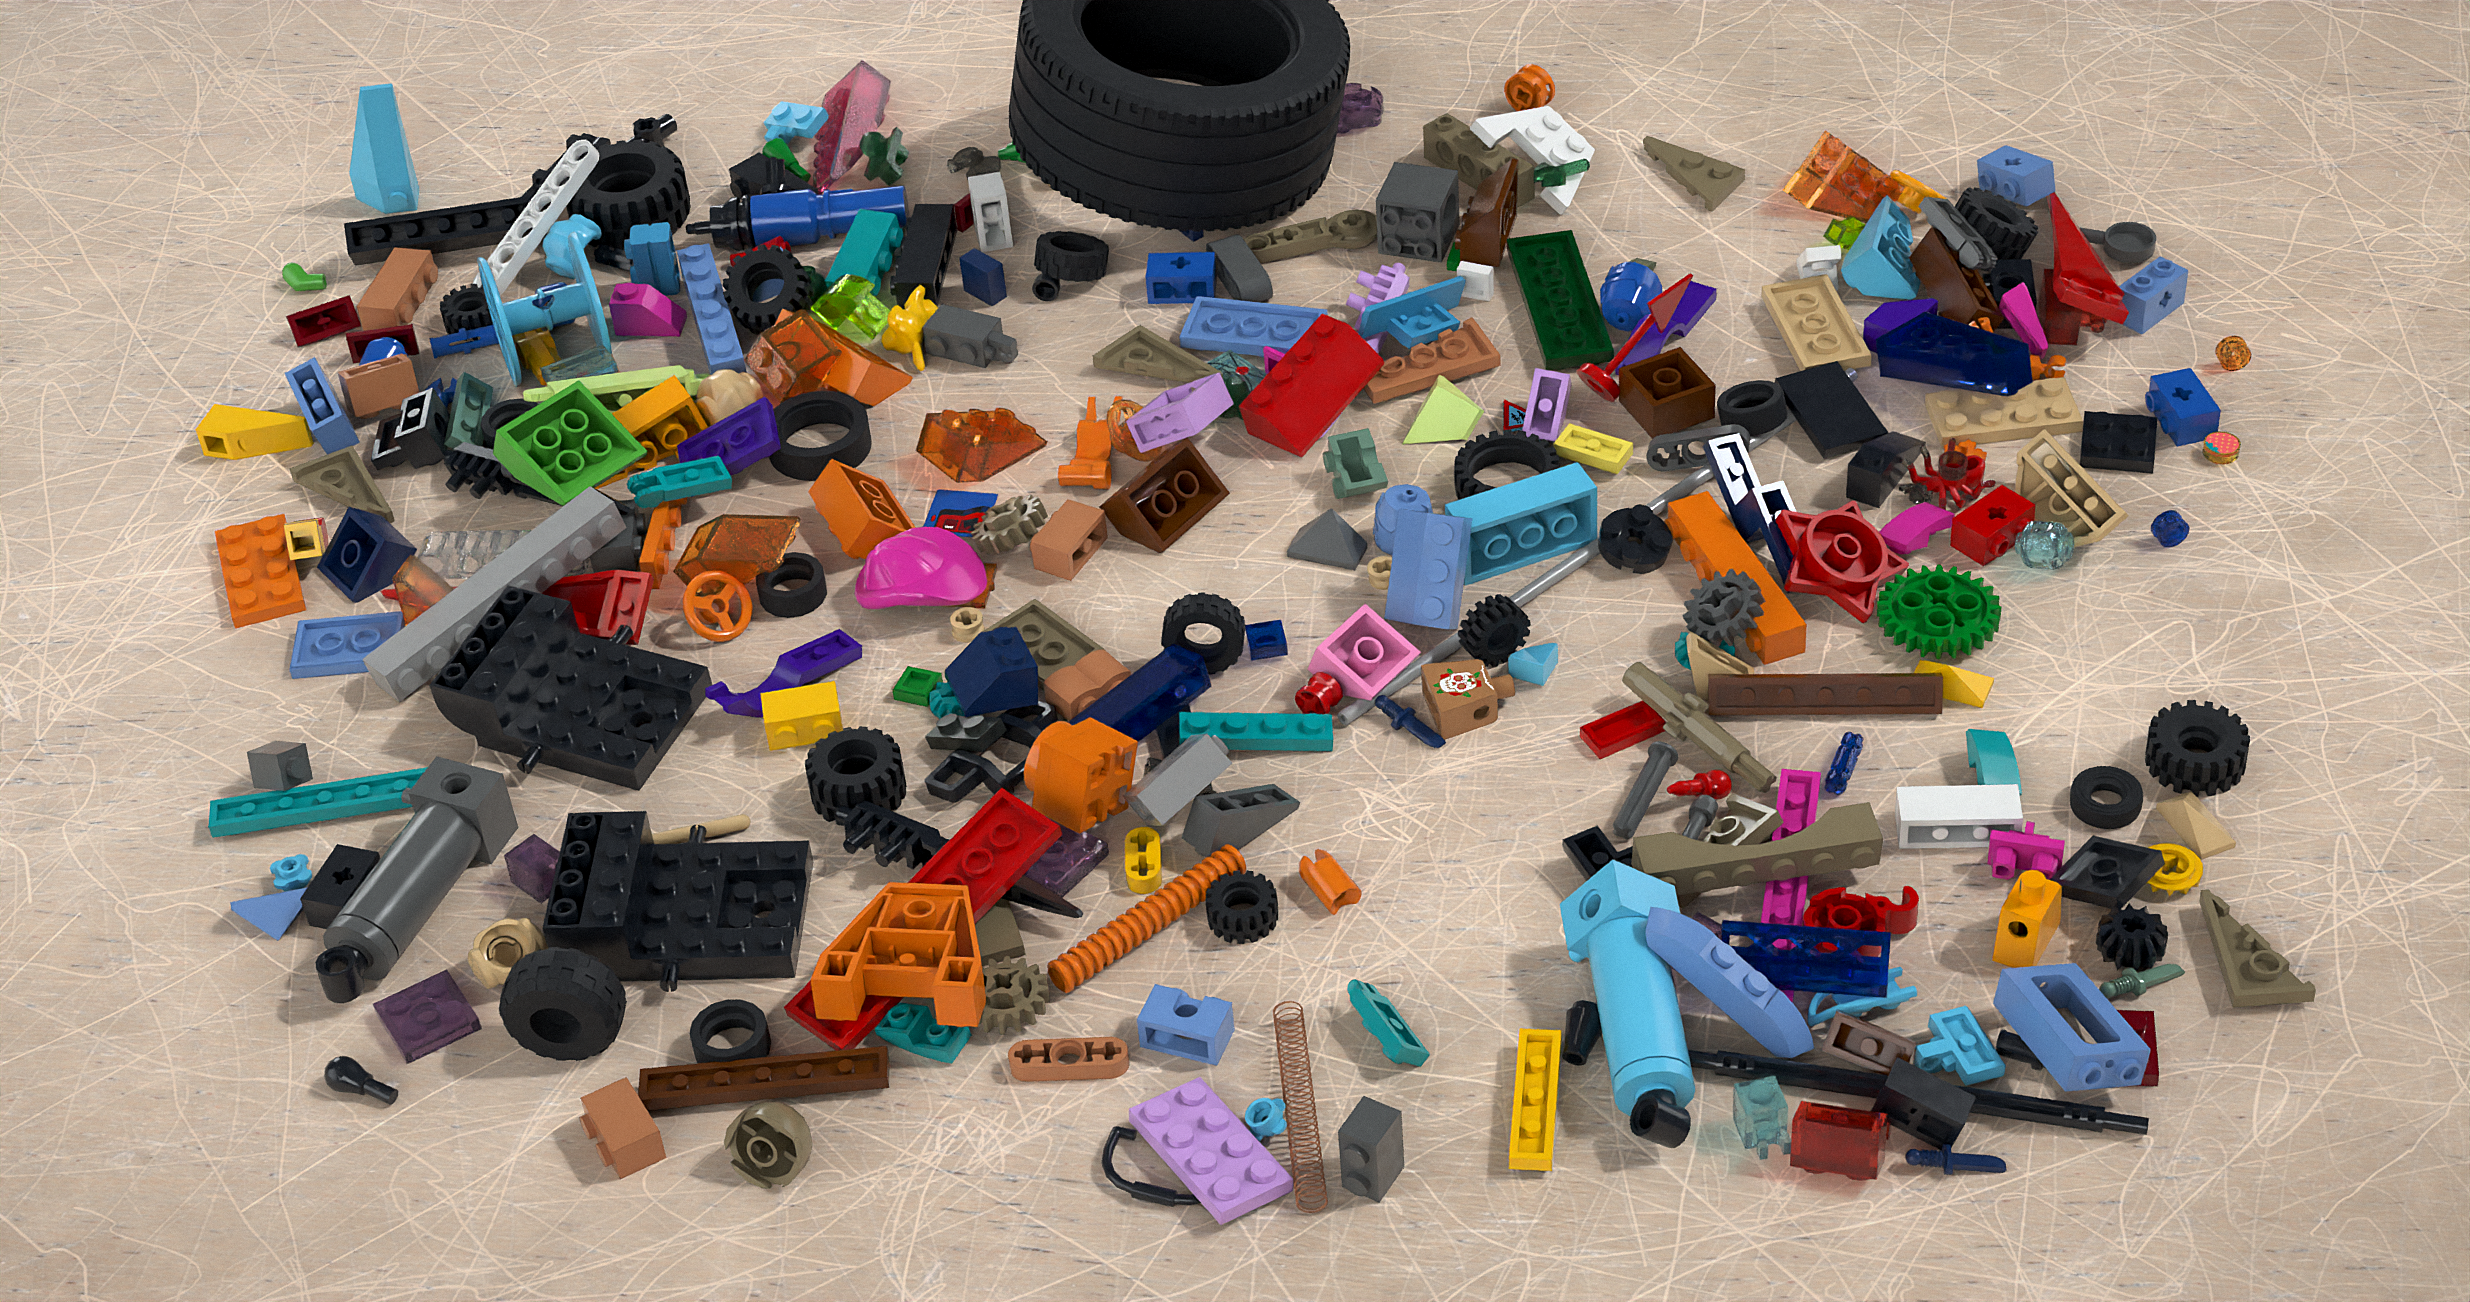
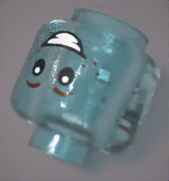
M2030 521L2024 527L2023 532L2017 534L2015 550L2017 554L2021 555L2023 563L2029 568L2060 569L2073 555L2074 538L2072 533L2068 532L2067 528L2060 522Z

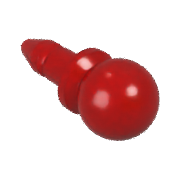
M1715 769L1707 773H1698L1694 776L1693 780L1677 781L1667 787V792L1680 797L1695 795L1697 798L1700 795H1708L1714 799H1722L1730 794L1732 781L1727 773Z

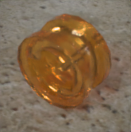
M2240 336L2224 338L2215 349V354L2222 368L2227 371L2240 370L2251 360V351L2247 347L2245 340Z

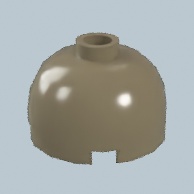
M760 1102L742 1111L726 1130L724 1145L725 1150L730 1146V1152L734 1157L730 1163L742 1178L760 1188L770 1189L772 1187L771 1183L783 1184L782 1187L789 1185L803 1170L810 1158L812 1137L804 1117L793 1107L782 1102Z

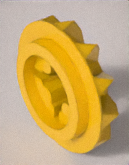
M2161 843L2148 847L2162 851L2165 863L2146 883L2150 884L2152 892L2162 889L2167 891L2169 897L2174 891H2179L2186 895L2191 887L2199 886L2203 874V864L2193 851L2184 846L2171 843ZM2177 865L2176 872H2170L2168 875L2162 873V870L2168 871Z

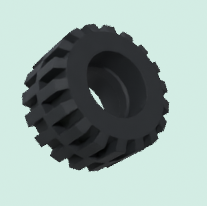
M765 244L758 245L757 251H753L751 247L744 250L746 255L742 258L737 255L733 259L735 266H728L726 274L729 278L723 279L722 285L726 290L723 292L724 299L744 328H749L756 335L761 331L765 337H769L782 308L805 317L808 316L805 309H811L813 304L810 299L811 296H814L813 288L810 285L812 282L798 259L793 257L790 251L786 249L782 251L776 245H771L770 250L767 249ZM770 279L784 280L783 289L775 299L765 303L753 302L754 292L760 284Z
M859 726L858 729H852L851 727L843 728L841 732L837 733L834 731L829 733L826 739H819L815 743L816 748L809 750L807 754L808 759L805 760V769L811 800L818 815L823 814V819L832 822L836 820L837 825L844 826V822L836 819V812L842 805L854 809L855 805L868 801L891 811L897 810L901 805V799H905L907 785L900 747L898 743H894L892 736L889 734L883 735L882 730L876 728L868 730V727Z

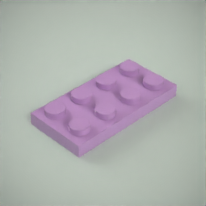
M1201 1077L1129 1109V1122L1220 1225L1293 1191V1178Z

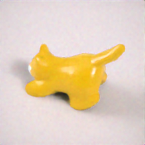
M919 285L911 293L904 305L905 309H902L899 305L891 309L887 317L889 327L882 335L884 349L887 351L893 350L902 355L912 353L913 364L919 371L925 369L921 345L924 337L922 327L938 309L932 300L924 299L925 288L922 285Z

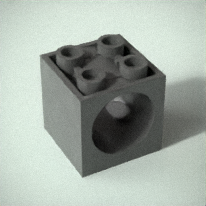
M1394 162L1376 198L1378 254L1442 263L1460 225L1458 170Z

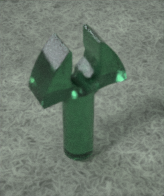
M1585 158L1559 166H1552L1543 162L1534 169V183L1541 181V187L1566 185V177L1588 171L1590 163Z

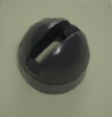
M1041 273L1034 281L1032 287L1033 294L1042 301L1054 300L1060 291V280Z

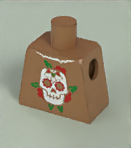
M1479 659L1421 665L1422 694L1439 735L1444 740L1494 723L1498 719L1497 700L1515 696L1512 676L1507 674L1490 678L1484 662Z

